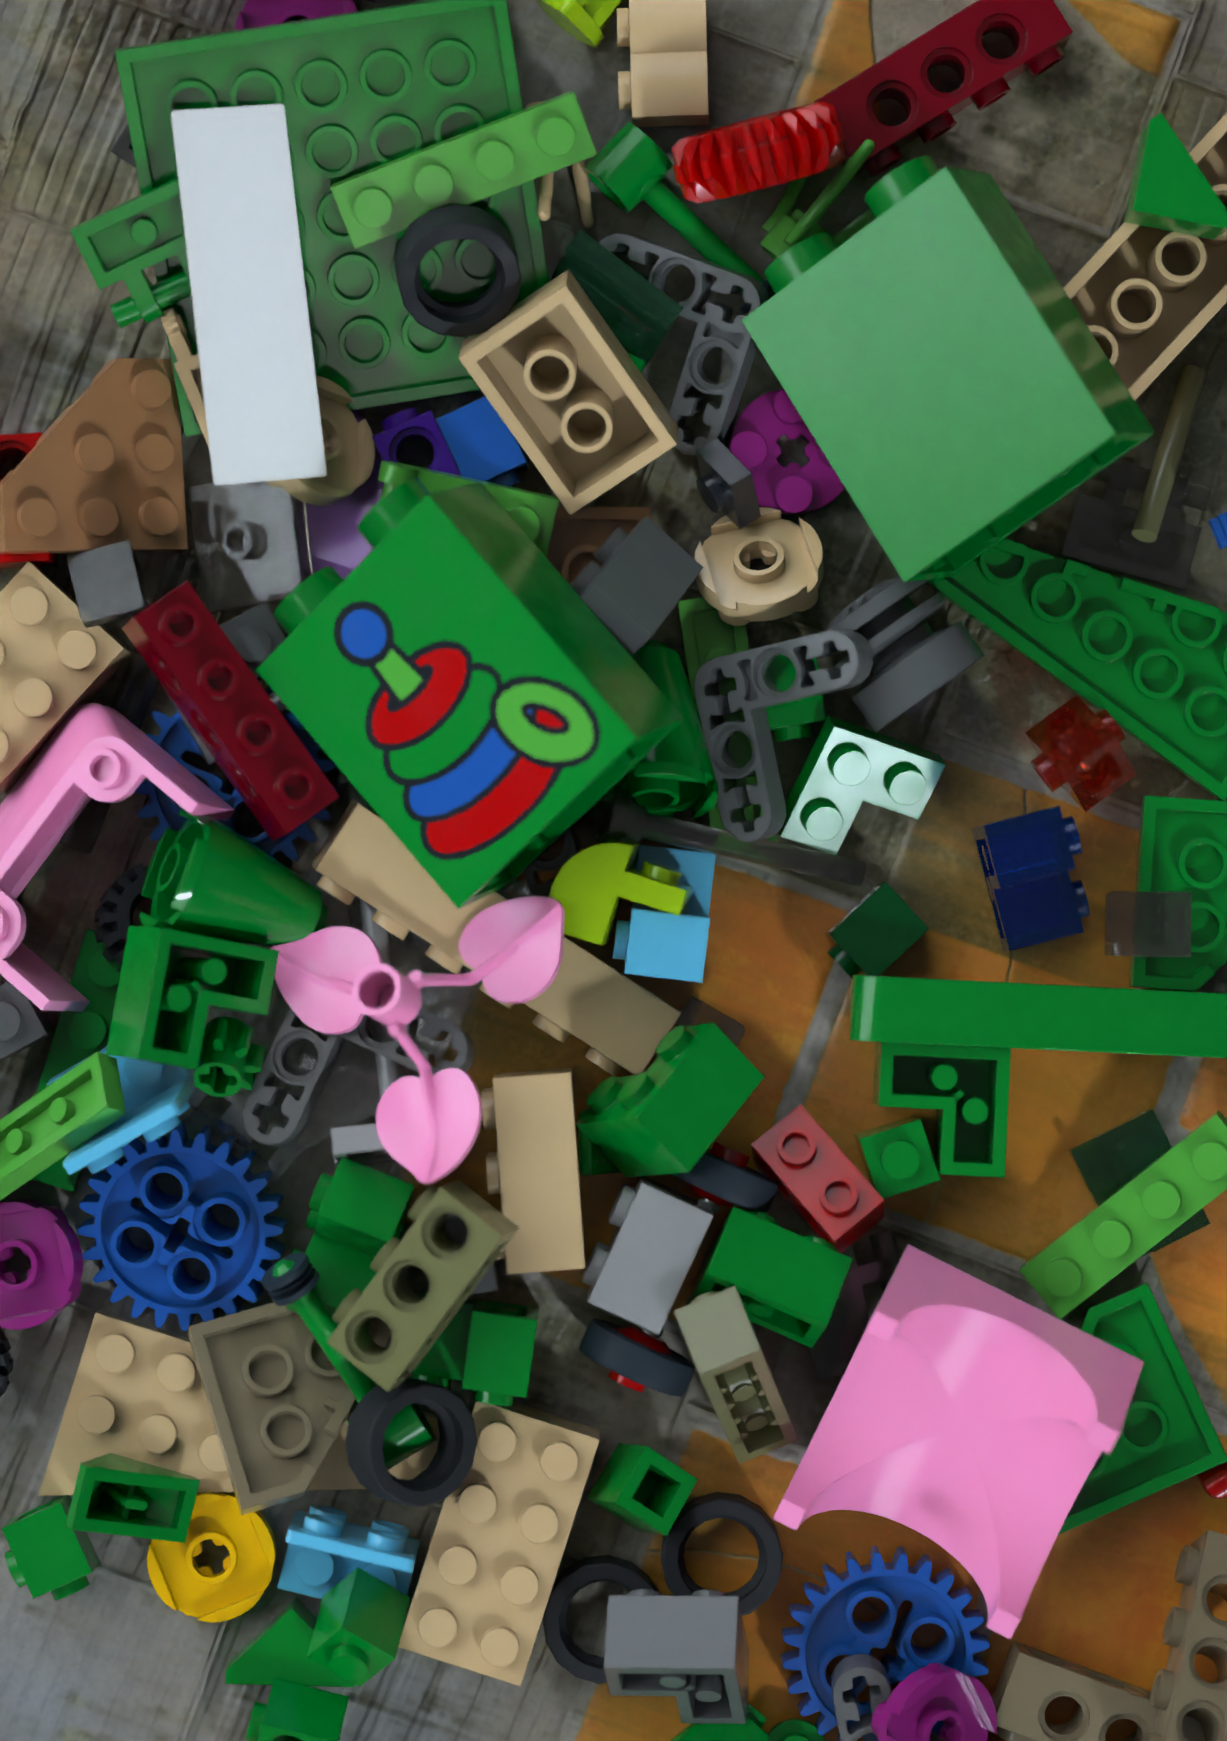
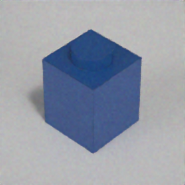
M486 396L436 419L461 476L510 487H516L521 483L517 474L528 469L525 457L516 438Z

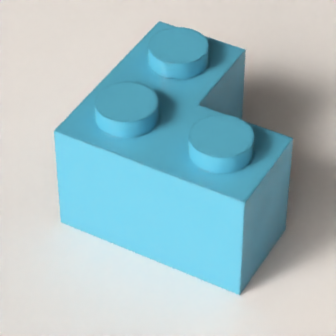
M639 845L638 855L632 868L642 871L645 861L673 868L682 872L679 883L693 887V891L686 912L680 916L632 901L630 921L617 920L613 959L625 960L623 971L625 974L703 982L710 923L708 916L716 854Z

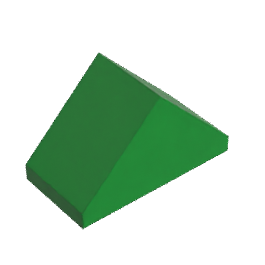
M1159 113L1150 119L1141 132L1124 222L1214 240L1227 230V209L1163 114Z
M113 1453L82 1462L66 1527L77 1531L185 1543L200 1480L190 1475Z
M297 1597L231 1659L225 1673V1684L272 1685L273 1680L278 1679L303 1686L355 1687L354 1683L336 1676L328 1668L307 1657L317 1618Z

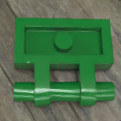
M178 177L71 228L70 232L99 290L124 280L131 294L110 305L112 314L120 328L126 327L142 318L146 323L154 321L164 315V308L192 295ZM176 254L184 270L152 285L144 269Z

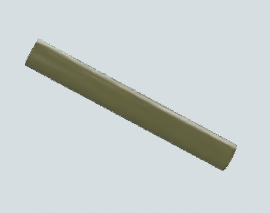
M1183 366L1132 530L1133 537L1143 542L1150 543L1157 540L1207 375L1205 370L1198 366Z

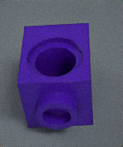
M415 407L400 411L380 423L383 432L372 436L383 460L399 462L400 450L406 443L413 440H422L430 444L434 449V459L427 469L461 476L431 410L418 415Z

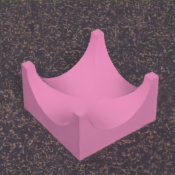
M908 1244L773 1519L797 1531L800 1524L807 1518L820 1512L854 1510L879 1515L914 1529L940 1545L965 1567L978 1584L985 1598L988 1609L987 1628L1011 1639L1022 1618L1049 1552L1084 1482L1102 1451L1109 1454L1121 1432L1144 1361Z

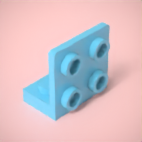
M107 1047L98 1052L106 1054ZM109 1055L117 1059L126 1114L71 1151L62 1163L67 1173L70 1175L87 1166L91 1174L96 1173L120 1159L125 1154L122 1148L136 1137L143 1135L146 1142H151L181 1123L178 1116L191 1107L188 1099L196 1088L193 1085V1070ZM84 1060L52 1077L46 1085L49 1086Z
M312 1504L310 1505L309 1513L297 1510L288 1527L285 1538L288 1546L277 1588L322 1599L328 1591L359 1567L407 1595L421 1540L408 1537L410 1529L401 1524L385 1520H373L371 1528L346 1522L348 1514L342 1510Z

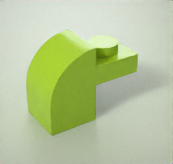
M615 840L586 848L569 859L554 879L548 898L558 900L564 908V934L602 946L610 941L623 898L680 916L687 910L693 887L679 883L682 872L661 864L645 861L642 871L632 868L640 843Z

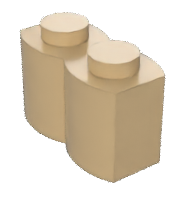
M629 0V8H616L617 46L630 47L631 71H618L619 110H632V124L636 127L709 125L706 0Z

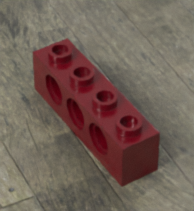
M978 0L817 99L814 103L821 101L834 105L839 121H842L846 140L843 142L847 155L841 162L843 166L865 140L871 139L875 143L874 150L854 175L856 176L866 170L871 178L887 170L902 159L903 156L898 149L920 136L923 143L927 144L948 132L957 124L953 115L972 103L980 111L1000 100L1011 91L1007 82L1027 69L1032 77H1036L1059 63L1065 57L1061 48L1066 46L1073 31L1053 0ZM992 32L1003 33L1012 40L1015 53L1005 59L993 58L984 50L982 37ZM935 66H949L958 73L961 87L949 93L937 91L929 83L927 72ZM882 99L897 100L904 106L907 112V120L898 126H886L876 119L873 113V105Z
M185 581L144 609L122 627L272 841L288 834L340 797L188 581Z

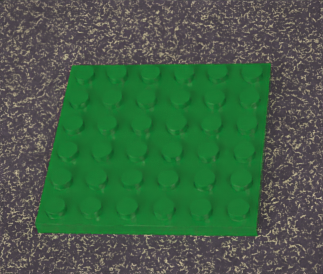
M427 0L116 49L115 55L141 194L178 177L171 112L173 110L283 104L285 106L315 374L338 384L354 400L347 404L350 410L481 390L459 360L462 342L468 336L438 335L418 324L403 305L394 264L398 242L407 229L354 249L330 185L523 110L506 0ZM534 179L467 205L478 207L498 218L512 236L521 272L518 298L514 305L549 282L540 219L538 218ZM458 238L442 242L428 251L421 261L419 276L423 288L430 296L439 301L458 303L474 299L490 287L494 281L496 264L494 256L485 245L476 240ZM176 254L154 264L157 282L184 270ZM191 295L164 308V310L173 307L177 314L181 315L187 329V337L195 355L198 353ZM167 336L185 437L203 434L174 366V363L178 362Z

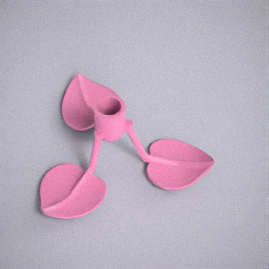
M543 896L514 898L492 905L475 916L464 929L458 946L462 959L474 969L466 974H423L418 970H414L408 976H405L391 966L382 964L381 954L376 944L366 933L348 926L324 928L311 933L303 939L270 948L279 951L274 976L278 988L291 1010L304 1024L324 1034L338 1035L355 1029L362 1021L364 1014L388 1026V1033L397 1039L417 1066L420 1077L405 1076L399 1078L384 1092L377 1106L376 1128L380 1141L388 1154L409 1170L423 1184L435 1183L448 1175L469 1153L480 1129L482 1103L476 1084L464 1071L458 1068H448L433 1075L429 1061L406 1032L405 1025L417 1016L421 1007L422 995L420 989L423 986H473L482 980L488 995L501 1003H525L535 999L552 984L562 962L565 911L562 904L556 899Z

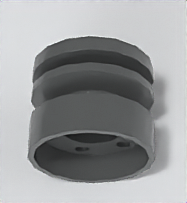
M901 576L887 578L837 613V617L826 630H853L860 633L869 642L873 652L871 677L857 690L852 700L875 732L887 726L985 656L961 621L950 624L935 632L927 624V621L946 601L940 592L918 607H915L909 597L931 579L904 582ZM849 656L833 668H841L842 665L850 663Z

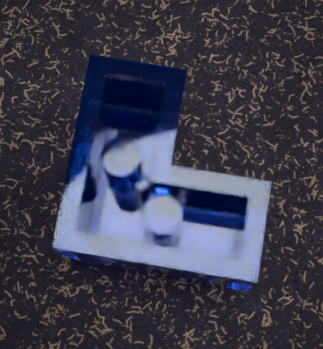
M1060 806L971 828L1003 951H1012L1084 932L1081 918L1090 916L1086 892L1080 879L1071 881L1069 875L1070 870L1076 869L1073 856L1082 853L1079 833L1072 816L1063 818Z

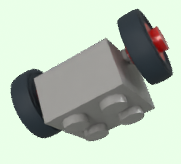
M715 1141L712 1149H707L689 1172L672 1174L688 1182L691 1190L702 1196L703 1199L699 1197L696 1200L645 1176L639 1177L635 1187L623 1183L608 1216L610 1218L608 1223L617 1227L609 1245L599 1241L596 1242L583 1270L581 1281L590 1285L588 1288L589 1303L641 1326V1329L634 1326L622 1327L605 1320L593 1319L587 1327L580 1344V1350L593 1361L610 1369L608 1377L638 1392H643L645 1387L668 1395L682 1397L694 1375L695 1365L684 1356L670 1349L667 1343L657 1336L661 1337L664 1332L662 1327L714 1216L712 1212L718 1213L720 1209L715 1203L725 1207L738 1205L750 1211H761L763 1213H766L770 1208L777 1193L778 1184L768 1176L746 1166L750 1159L749 1156Z

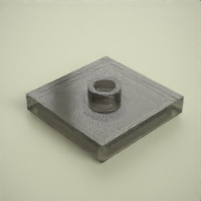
M265 481L218 486L214 485V483L189 487L201 601L211 614L252 608L264 601L266 604L282 602L294 588L314 574L305 502L291 496L282 487H273Z

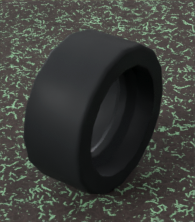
M451 204L431 209L412 222L398 242L394 267L403 305L418 324L438 335L466 337L485 332L506 317L518 298L521 272L512 236L498 218L478 207ZM460 238L476 240L485 245L494 256L496 271L494 281L483 293L474 299L455 303L439 301L430 296L423 288L419 276L421 261L425 254L438 244Z
M408 1378L406 1382L389 1392L378 1384L362 1397L350 1417L345 1443L348 1464L362 1486L378 1497L397 1504L423 1507L443 1501L461 1486L473 1465L477 1437L474 1418L463 1399L444 1386L424 1380ZM412 1403L426 1405L433 1410L438 1420L440 1437L437 1452L427 1469L414 1479H398L388 1472L384 1463L382 1447L386 1429L394 1416L407 1405Z
M714 1492L695 1497L683 1506L668 1535H663L661 1564L667 1586L675 1596H690L696 1591L706 1590L697 1585L687 1573L683 1559L685 1543L692 1531L703 1522L716 1518L733 1519L746 1526L756 1538L760 1554L758 1568L751 1580L740 1589L724 1594L727 1596H738L742 1616L750 1614L769 1599L780 1580L783 1552L775 1524L761 1506L739 1494Z
M611 1555L585 1557L565 1568L553 1584L543 1615L545 1642L556 1662L574 1677L597 1684L607 1683L604 1672V1656L600 1657L586 1653L573 1642L567 1631L565 1617L569 1602L580 1589L596 1582L608 1581L618 1584L629 1592L638 1589L658 1592L650 1576L633 1562Z

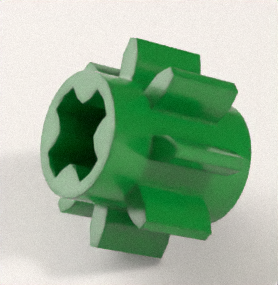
M218 1017L209 1021L204 1030L198 1069L185 1068L195 1070L193 1085L204 1093L215 1097L232 1096L241 1087L247 1090L253 1089L256 1073L261 1072L266 1051L265 1046L251 1044L253 1028L232 1017Z

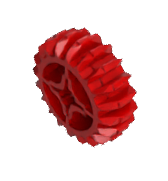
M820 101L734 122L679 139L671 148L675 162L672 167L676 182L681 186L684 199L694 203L709 202L765 189L835 168L847 157L843 142L846 140L842 121L838 120L834 105Z

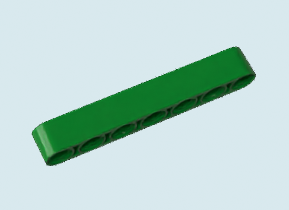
M853 975L849 1040L1227 1058V993Z

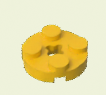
M197 1493L185 1543L152 1539L147 1554V1568L155 1591L166 1605L175 1611L180 1610L187 1616L197 1617V1620L209 1623L223 1622L244 1614L258 1602L273 1578L277 1546L272 1528L260 1510L241 1515L235 1493ZM212 1539L216 1546L225 1545L230 1555L223 1559V1571L214 1573L210 1565L200 1567L197 1565L195 1556L203 1551L202 1541Z

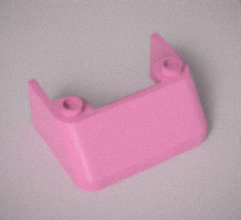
M96 703L79 705L66 716L0 804V974L42 1011L83 1012L90 1001L21 942L26 932V915L23 907L16 899L92 798L107 803L123 801L131 796L144 778L147 777L191 815H210L215 819L229 820L235 812L229 804L120 712L112 707Z

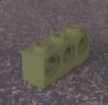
M459 1179L441 1186L439 1190L431 1185L423 1192L408 1213V1217L414 1221L409 1231L401 1241L393 1237L384 1245L370 1265V1268L377 1273L364 1292H361L358 1288L354 1289L340 1304L332 1317L339 1326L327 1343L387 1392L408 1380L519 1230L518 1226ZM448 1213L459 1215L467 1224L468 1239L464 1246L453 1243L445 1233L444 1222ZM410 1265L422 1268L428 1275L430 1290L427 1297L419 1296L409 1288L406 1275ZM372 1316L381 1318L390 1327L392 1341L389 1348L379 1346L371 1338L369 1323Z
M735 1286L721 1292L704 1293L696 1297L689 1305L674 1310L698 1374L738 1463H744L797 1441L798 1437Z

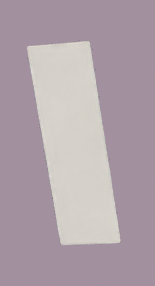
M283 104L173 110L171 112L213 483L218 486L326 476L327 469L285 106Z

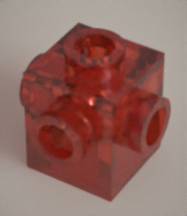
M1077 695L1025 732L1038 754L1037 757L1030 761L1038 776L1052 792L1062 786L1085 812L1137 775L1120 744L1126 738L1119 725L1104 708L1094 713Z

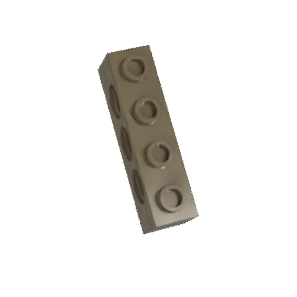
M1208 1530L1193 1541L1191 1546L1185 1545L1178 1559L1175 1581L1183 1584L1179 1607L1173 1606L1164 1626L1163 1644L1170 1646L1166 1670L1159 1669L1151 1690L1150 1705L1158 1709L1153 1733L1147 1732L1142 1741H1187L1182 1732L1184 1716L1194 1718L1202 1725L1206 1736L1205 1741H1227V1621L1214 1617L1209 1611L1206 1601L1207 1594L1211 1592L1220 1595L1227 1602V1535ZM1196 1654L1205 1655L1214 1662L1218 1671L1216 1684L1208 1683L1198 1676L1194 1667Z
M1014 1640L992 1696L997 1714V1726L1000 1727L997 1735L1006 1741H1105L1107 1728L1118 1719H1130L1136 1722V1734L1131 1741H1142L1147 1732L1153 1733L1158 1711L1157 1708L1150 1705L1151 1691ZM1060 1696L1075 1699L1077 1701V1709L1071 1720L1064 1724H1052L1045 1720V1709L1053 1699ZM1184 1716L1182 1732L1186 1740L1205 1741L1206 1736L1202 1725L1196 1719Z

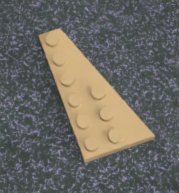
M100 1310L95 1312L38 1496L73 1495L81 1463L108 1453L196 1477L200 1480L197 1493L234 1492L189 1338ZM356 1401V1403H355V1405H354L352 1411L350 1412L348 1418L351 1417L352 1413L354 1412V1410L356 1409L357 1405L359 1404L357 1401ZM424 1412L434 1431L436 1441L389 1469L388 1472L398 1479L411 1480L427 1469L437 1452L440 1437L436 1415ZM347 1420L308 1490L367 1489L359 1483L348 1464L345 1443L348 1430Z

